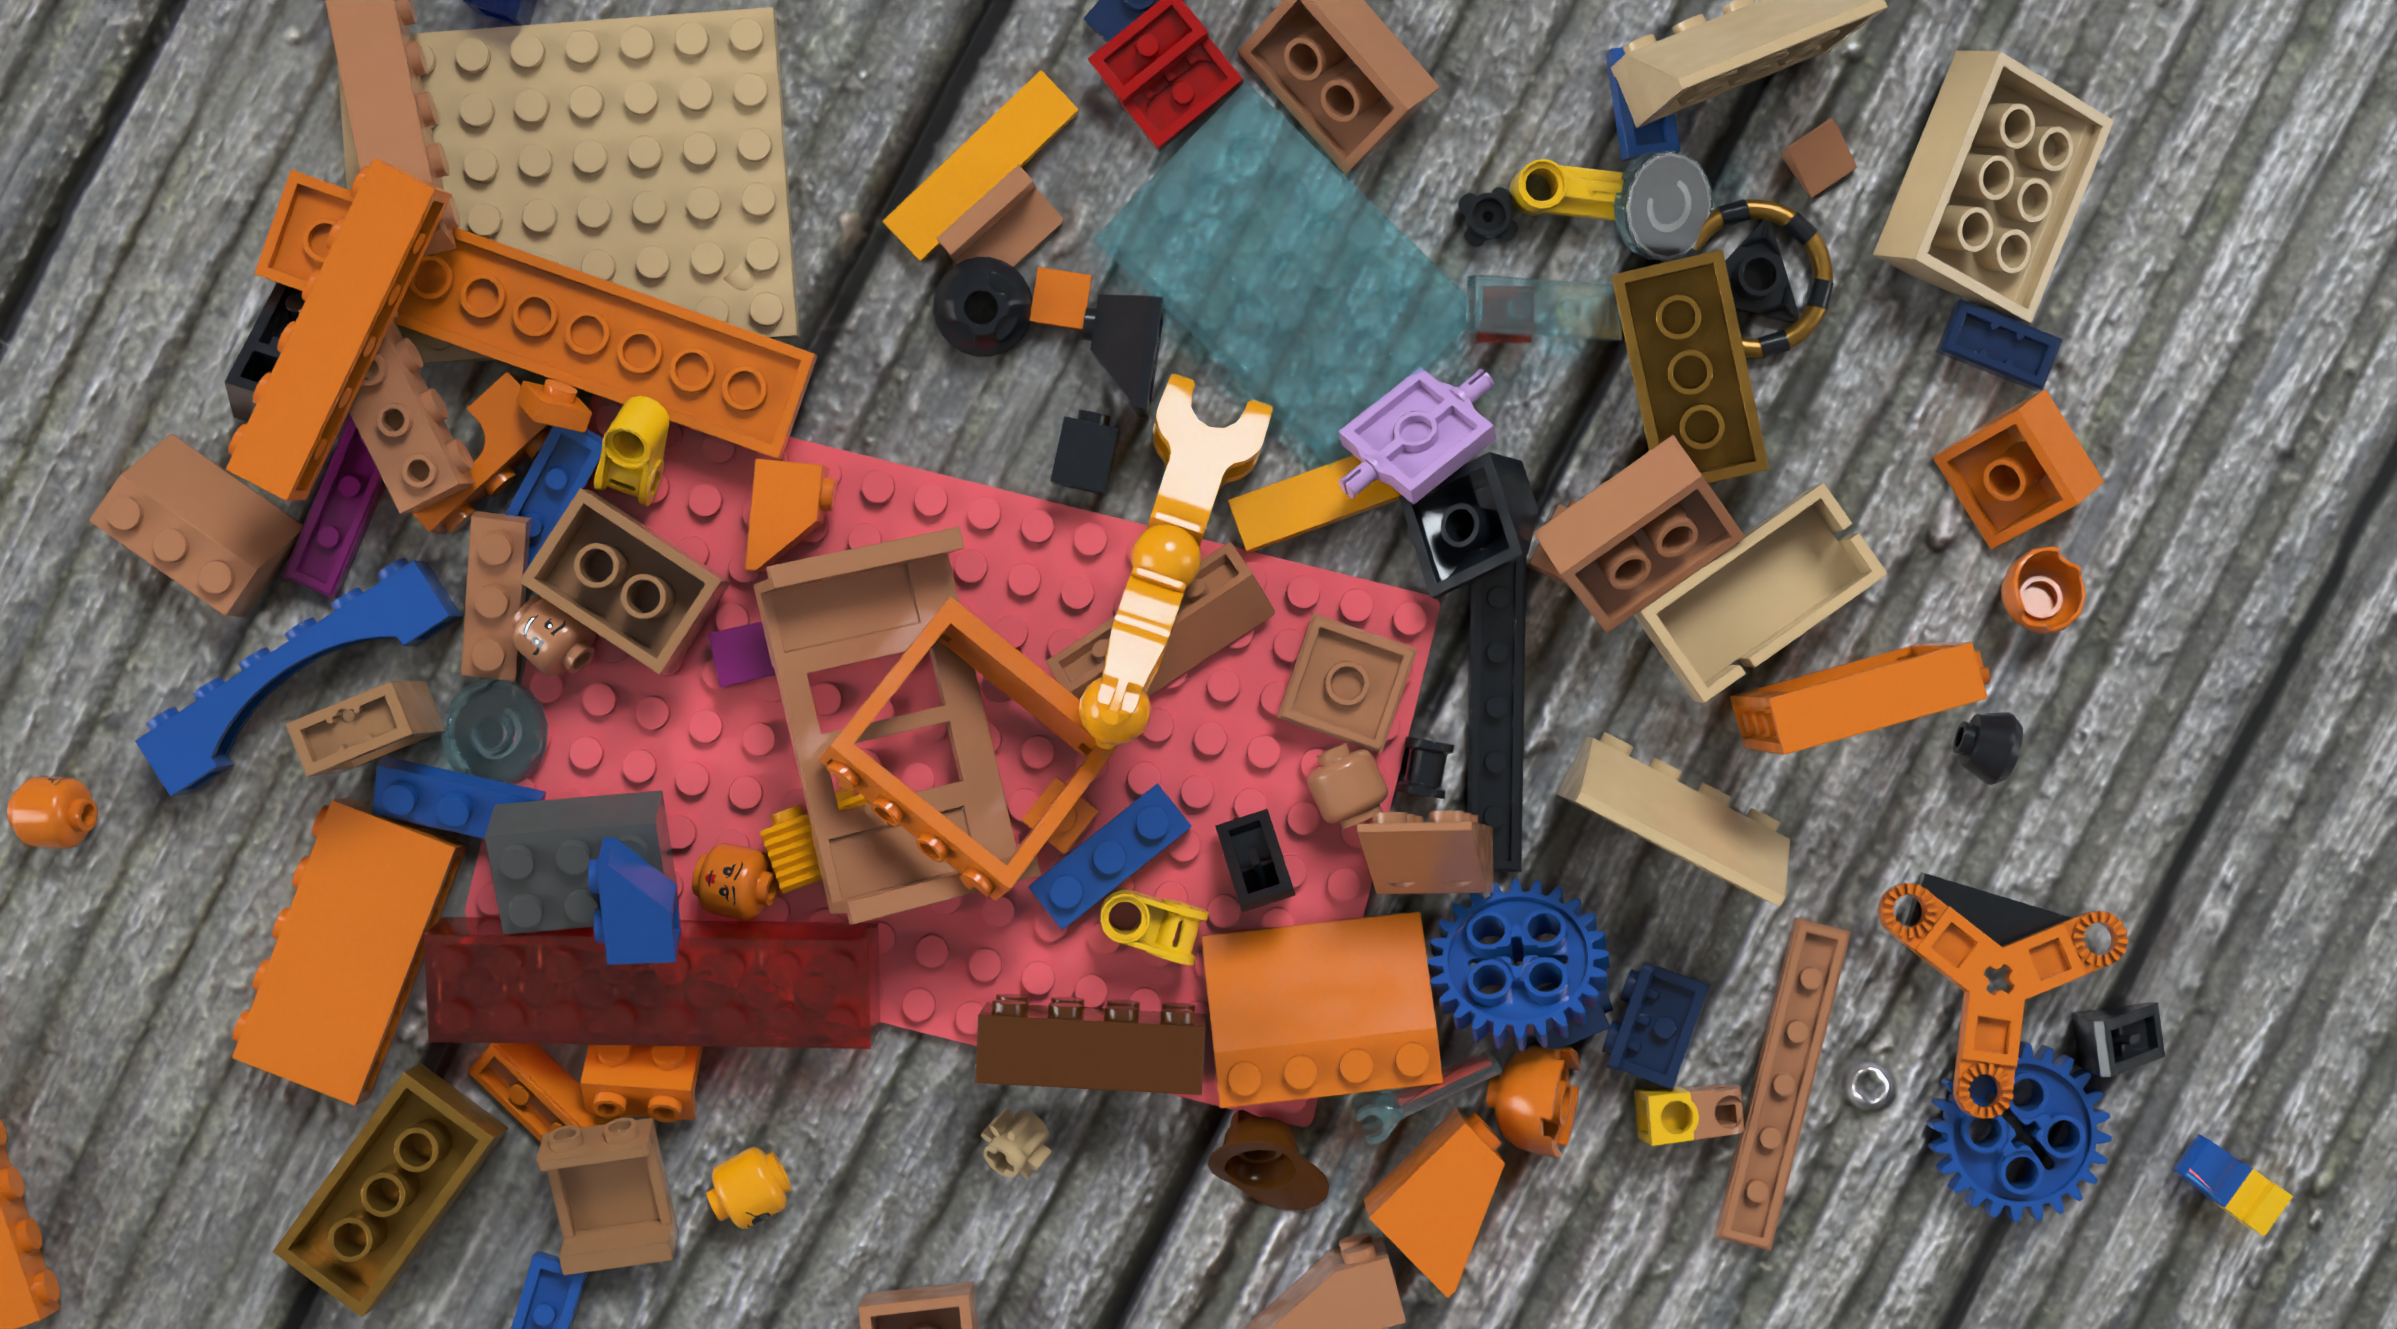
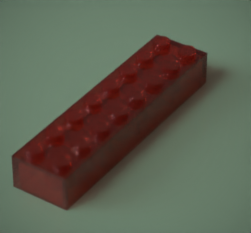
M442 917L424 934L428 1041L455 1043L871 1049L881 1029L879 923H857L850 925L849 922L680 920L681 938L676 962L607 965L605 943H596L594 927L503 934L500 918Z

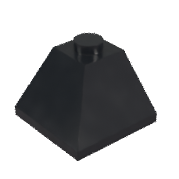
M1098 294L1097 307H1086L1082 340L1091 341L1090 350L1092 355L1138 417L1149 418L1165 313L1164 299L1157 296Z
M1488 452L1464 464L1414 505L1404 496L1399 497L1430 598L1437 599L1527 556L1529 553L1538 508L1521 460Z

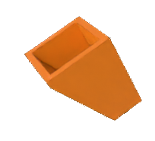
M1457 1107L1363 1198L1369 1219L1447 1298L1458 1287L1505 1165L1497 1151V1148L1502 1144L1497 1137V1133L1475 1111L1466 1117Z

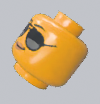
M751 1147L717 1164L713 1168L712 1182L714 1188L707 1191L706 1195L720 1222L730 1218L738 1228L749 1229L782 1212L787 1205L786 1193L792 1191L793 1188L774 1151L765 1154L761 1149Z

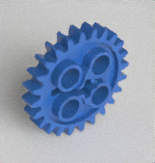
M1513 879L1510 892L1502 893L1499 886L1494 882V893H1490L1491 897L1483 899L1478 893H1469L1472 907L1467 909L1456 903L1452 905L1455 922L1439 920L1438 926L1442 938H1432L1430 940L1431 952L1435 957L1427 959L1429 974L1434 977L1430 980L1434 996H1441L1439 1002L1443 1015L1455 1012L1453 1018L1455 1028L1458 1031L1473 1023L1474 1041L1479 1042L1488 1032L1494 1033L1497 1049L1502 1048L1507 1037H1515L1519 1051H1524L1528 1036L1535 1035L1541 1046L1547 1047L1548 1031L1554 1029L1560 1036L1566 1039L1569 1037L1567 1024L1569 1019L1578 1024L1585 1025L1587 1017L1584 1006L1599 1008L1600 995L1597 990L1607 989L1608 978L1607 972L1604 970L1610 968L1609 951L1603 950L1606 948L1604 931H1595L1597 923L1594 913L1582 915L1580 898L1577 897L1565 905L1563 904L1562 887L1558 886L1549 896L1542 894L1540 880L1534 882L1529 892H1522L1519 880ZM1542 934L1557 936L1548 942L1535 940L1536 937ZM1489 936L1501 938L1497 943L1490 945L1479 942ZM1564 959L1568 961L1566 964L1562 963ZM1515 962H1523V965H1514ZM1475 963L1476 965L1471 968L1470 964ZM1548 982L1559 985L1558 988L1549 992L1535 989L1537 986ZM1489 985H1498L1503 988L1494 994L1480 992L1482 988Z
M2020 1040L2014 1085L2022 1079L2029 1078L2032 1084V1094L2028 1101L2021 1105H2014L2011 1100L2010 1107L2005 1111L2013 1118L2024 1123L2022 1126L2024 1133L2052 1160L2050 1168L2046 1169L2029 1146L2014 1138L2016 1136L2015 1130L2001 1115L1990 1118L1991 1129L1984 1139L1972 1141L1969 1129L1975 1117L1967 1115L1958 1107L1953 1095V1080L1947 1078L1941 1080L1944 1087L1951 1092L1948 1099L1932 1098L1931 1101L1932 1104L1944 1111L1943 1118L1927 1121L1929 1127L1942 1132L1941 1138L1928 1144L1929 1148L1934 1152L1946 1153L1947 1155L1936 1164V1169L1942 1174L1956 1172L1947 1186L1955 1193L1969 1188L1966 1193L1965 1202L1976 1208L1985 1200V1212L1994 1218L2000 1214L2004 1205L2007 1217L2014 1222L2020 1221L2024 1207H2026L2030 1216L2037 1221L2043 1218V1204H2048L2053 1210L2061 1214L2064 1212L2061 1196L2068 1194L2072 1198L2081 1201L2083 1197L2076 1184L2080 1180L2096 1184L2098 1182L2097 1178L2088 1170L2090 1164H2107L2108 1161L2106 1157L2095 1151L2096 1144L2112 1141V1136L2097 1129V1124L2111 1118L2110 1113L2092 1107L2104 1096L2102 1091L2096 1088L2083 1090V1087L2091 1077L2090 1073L2079 1069L2070 1074L2074 1059L2063 1054L2053 1062L2054 1049L2043 1044L2033 1057L2031 1044ZM1980 1074L1970 1082L1969 1085L1971 1086L1968 1088V1091L1974 1103L1985 1107L1989 1105L1986 1101L1987 1094L1993 1093L1996 1096L1997 1086L1990 1076ZM2065 1120L2068 1125L2067 1138L2058 1146H2050L2047 1137L2050 1127L2058 1121ZM2017 1157H2025L2027 1161L2026 1174L2016 1182H2008L2006 1179L2007 1165Z

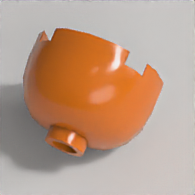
M1532 1045L1526 1047L1524 1051L1516 1052L1505 1062L1501 1075H1494L1490 1078L1486 1096L1487 1106L1495 1108L1498 1128L1504 1138L1517 1148L1542 1156L1554 1158L1562 1156L1556 1144L1568 1145L1579 1099V1087H1571L1569 1082V1069L1580 1071V1061L1576 1050L1567 1047L1555 1049L1542 1047L1541 1045Z

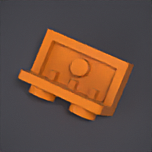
M592 1028L580 1082L586 1112L609 1119L634 1116L649 1117L660 1122H674L678 1119L694 1120L697 1110L694 1093L703 1050L701 1035Z

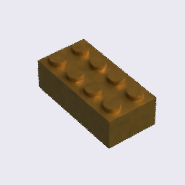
M1723 249L1611 275L1649 451L1674 435L1708 483L1769 470Z
M423 1064L405 1071L272 1252L363 1318L383 1301L509 1127Z

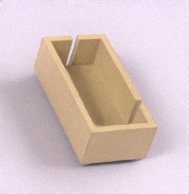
M1824 483L1810 486L1744 533L1746 538L1634 614L1636 620L1694 702H1707L1744 676L1746 673L1740 665H1731L1736 660H1739L1743 667H1757L1888 574L1860 533L1846 535L1840 540H1837L1832 532L1842 531L1853 523Z

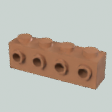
M397 310L349 413L399 513L405 514L418 513L476 483L469 471L474 468L469 451L460 439H453L444 421L449 417L444 401L435 389H428L419 371L424 365L418 349L409 338L403 339L394 321L398 317Z

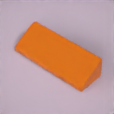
M516 1024L511 1025L497 1037L467 1071L540 1142L543 1133L552 1132L562 1126L575 1125L583 1128L604 1125L615 1120L586 1112L581 1085Z

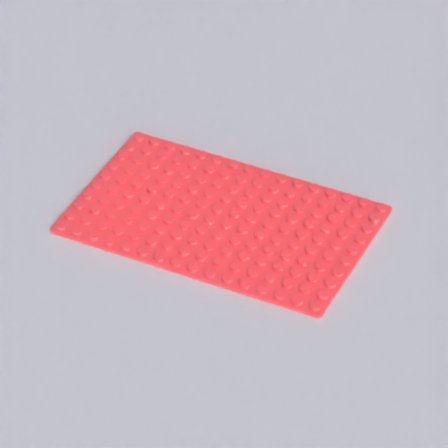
M593 394L589 405L592 415L587 429L603 438L623 404ZM669 421L670 425L663 457L665 462L664 472L658 491L649 506L646 507L639 504L638 498L609 487L605 491L595 489V470L585 489L594 491L731 581L726 592L672 674H658L596 633V638L592 645L595 650L594 655L582 670L573 674L568 671L559 676H546L526 659L520 688L529 692L541 708L546 725L545 747L537 765L523 779L510 784L545 791V800L660 790L663 792L678 886L681 938L676 962L644 964L977 1046L978 1014L986 1002L992 1003L993 1000H996L997 994L1029 996V1005L1046 1006L1051 1003L1052 997H1076L1085 999L1084 1008L1105 1009L1107 1000H1132L1140 1002V1011L1159 1012L1162 1010V1003L1195 1005V1013L1206 1014L1202 1095L1167 1094L1220 1107L1201 935L1364 917L1372 878L1357 833V825L1342 829L1340 822H1326L1322 818L1309 790L1307 777L1312 770L1320 766L1316 756L1343 743L1347 744L1350 752L1366 749L1372 753L1388 788V795L1380 803L1383 812H1390L1406 748L1405 739L1409 736L1440 611L1438 599L1430 598V595L1257 552L1247 554L1245 549L1235 547L1273 606L1275 614L1148 696L1151 714L1150 721L1144 732L1134 740L1119 745L1081 795L1100 811L1065 854L1046 841L1036 855L1040 873L1043 875L1157 783L1190 822L1192 827L1063 930L1028 888L1040 876L1017 881L1007 893L996 901L979 891L852 925L849 924L847 913L830 914L822 880L786 893H782L779 886L774 903L771 906L765 905L757 917L744 921L712 914L703 909L699 897L694 895L692 890L693 872L699 857L704 853H709L713 847L721 843L758 849L768 855L760 831L773 826L770 815L800 804L804 814H807L808 810L776 675L720 687L708 633L761 622L753 585L769 579L767 570L765 572L745 570L756 458L779 459ZM789 437L782 459L779 461L820 464L828 467V478H835L837 481L836 502L833 512L825 511L824 523L773 565L960 526L964 549L948 554L959 603L1056 680L1045 661L1116 616L1133 568L1130 561L1132 547L1137 538L1147 530L1148 525ZM1202 539L1199 548L1201 560L1225 544ZM1312 613L1417 649L1382 753L1277 718ZM930 651L925 654L872 722L942 706ZM905 652L808 673L807 676L821 734L844 729ZM975 670L1016 847L1018 848L1032 829L1022 821L1023 817L1055 777L1067 783L1085 757ZM946 722L855 743L858 748L914 792L960 781ZM520 730L518 731L516 736V744L518 742ZM830 772L834 791L843 789L836 784L839 779ZM1268 809L1296 895L1242 913L1215 826ZM1373 817L1359 824L1373 823ZM482 838L465 906V915L471 921L502 928L486 841ZM1129 889L1160 899L1176 900L1210 912L1207 921L1200 923L1192 954L1196 957L1194 965L1189 966L1154 956L1145 950L1110 939L1103 931L1100 922V908L1105 897L1113 891ZM1120 902L1112 907L1109 913V921L1119 930L1132 929L1138 924L1141 912L1131 902ZM1182 921L1178 924L1173 943L1177 941ZM594 927L523 933L606 954L605 943H596ZM1318 1098L1229 1107L1227 1109L1235 1111L1245 1110L1259 1117L1274 1118L1287 1124L1306 1127L1314 1119Z

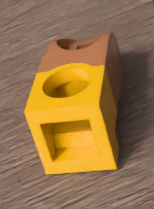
M1712 1084L1694 1088L1693 1086L1675 1087V1089H1658L1656 1087L1634 1089L1637 1135L1639 1139L1651 1146L1729 1136L1745 1131L1740 1085Z

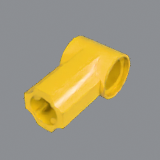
M1539 159L1527 164L1515 175L1511 181L1509 192L1512 196L1514 207L1521 213L1529 216H1537L1544 213L1616 222L1619 219L1624 198V173L1563 166L1547 159ZM1539 175L1547 180L1550 186V195L1547 201L1535 200L1528 194L1526 190L1527 176Z

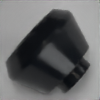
M2010 712L1976 714L1970 722L1963 721L1959 725L1954 738L1953 751L1960 754L1961 766L1985 784L1993 785L2002 782L2010 776L2018 760L2023 740V727L2015 715Z

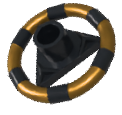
M1742 199L1712 210L1701 228L1697 244L1686 254L1678 256L1676 260L1700 255L1704 244L1721 228L1750 219L1763 220L1725 260L1735 310L1793 323L1785 330L1756 339L1741 337L1746 358L1764 359L1790 351V349L1803 342L1816 329L1828 310L1834 285L1833 268L1827 246L1818 230L1799 212L1773 201ZM1771 222L1782 226L1805 248L1811 262L1813 279L1806 308L1800 317Z

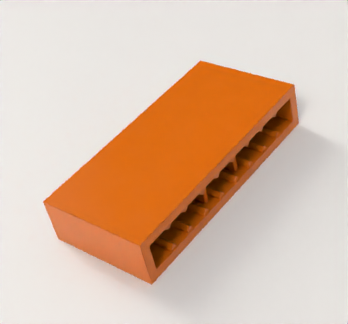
M346 797L331 800L330 805H324L316 816L312 827V835L317 837L310 857L304 856L301 859L293 875L292 886L297 888L290 908L285 907L274 924L272 938L277 939L270 959L265 958L255 973L252 989L257 990L251 1009L250 1011L246 1009L242 1012L234 1027L232 1040L236 1041L237 1045L232 1058L356 1106L371 1098L467 851L468 844L411 822L372 814L373 807Z

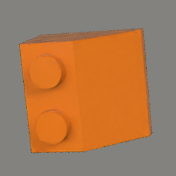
M2046 389L2002 412L1932 457L1990 549L2078 505L2104 483L2101 475Z

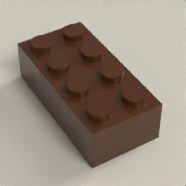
M997 994L996 1000H993L992 1003L986 1002L978 1014L975 1083L1202 1095L1206 1014L1195 1013V1005L1162 1003V1010L1159 1012L1140 1011V1002L1132 1000H1107L1105 1009L1084 1008L1085 999L1076 997H1052L1051 1003L1046 1006L1029 1005V996Z

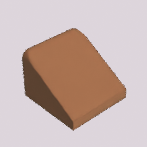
M1830 118L1780 153L1810 199L1857 168L1841 131L1833 118Z

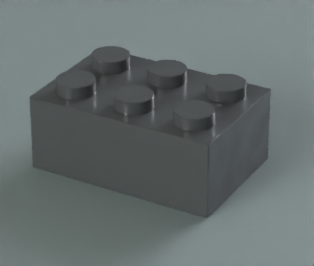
M662 790L495 804L485 834V841L503 934L594 927L595 909H601L600 895L590 893L588 867L591 859H598L603 837L617 838L677 884Z

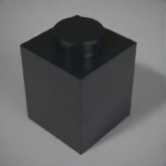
M1079 410L1077 419L1064 416L1050 480L1052 484L1099 495H1107L1120 436L1119 428L1109 426L1110 416L1086 410Z

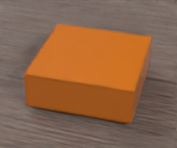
M1038 267L1029 319L1030 323L1083 331L1085 311L1090 298L1092 275Z

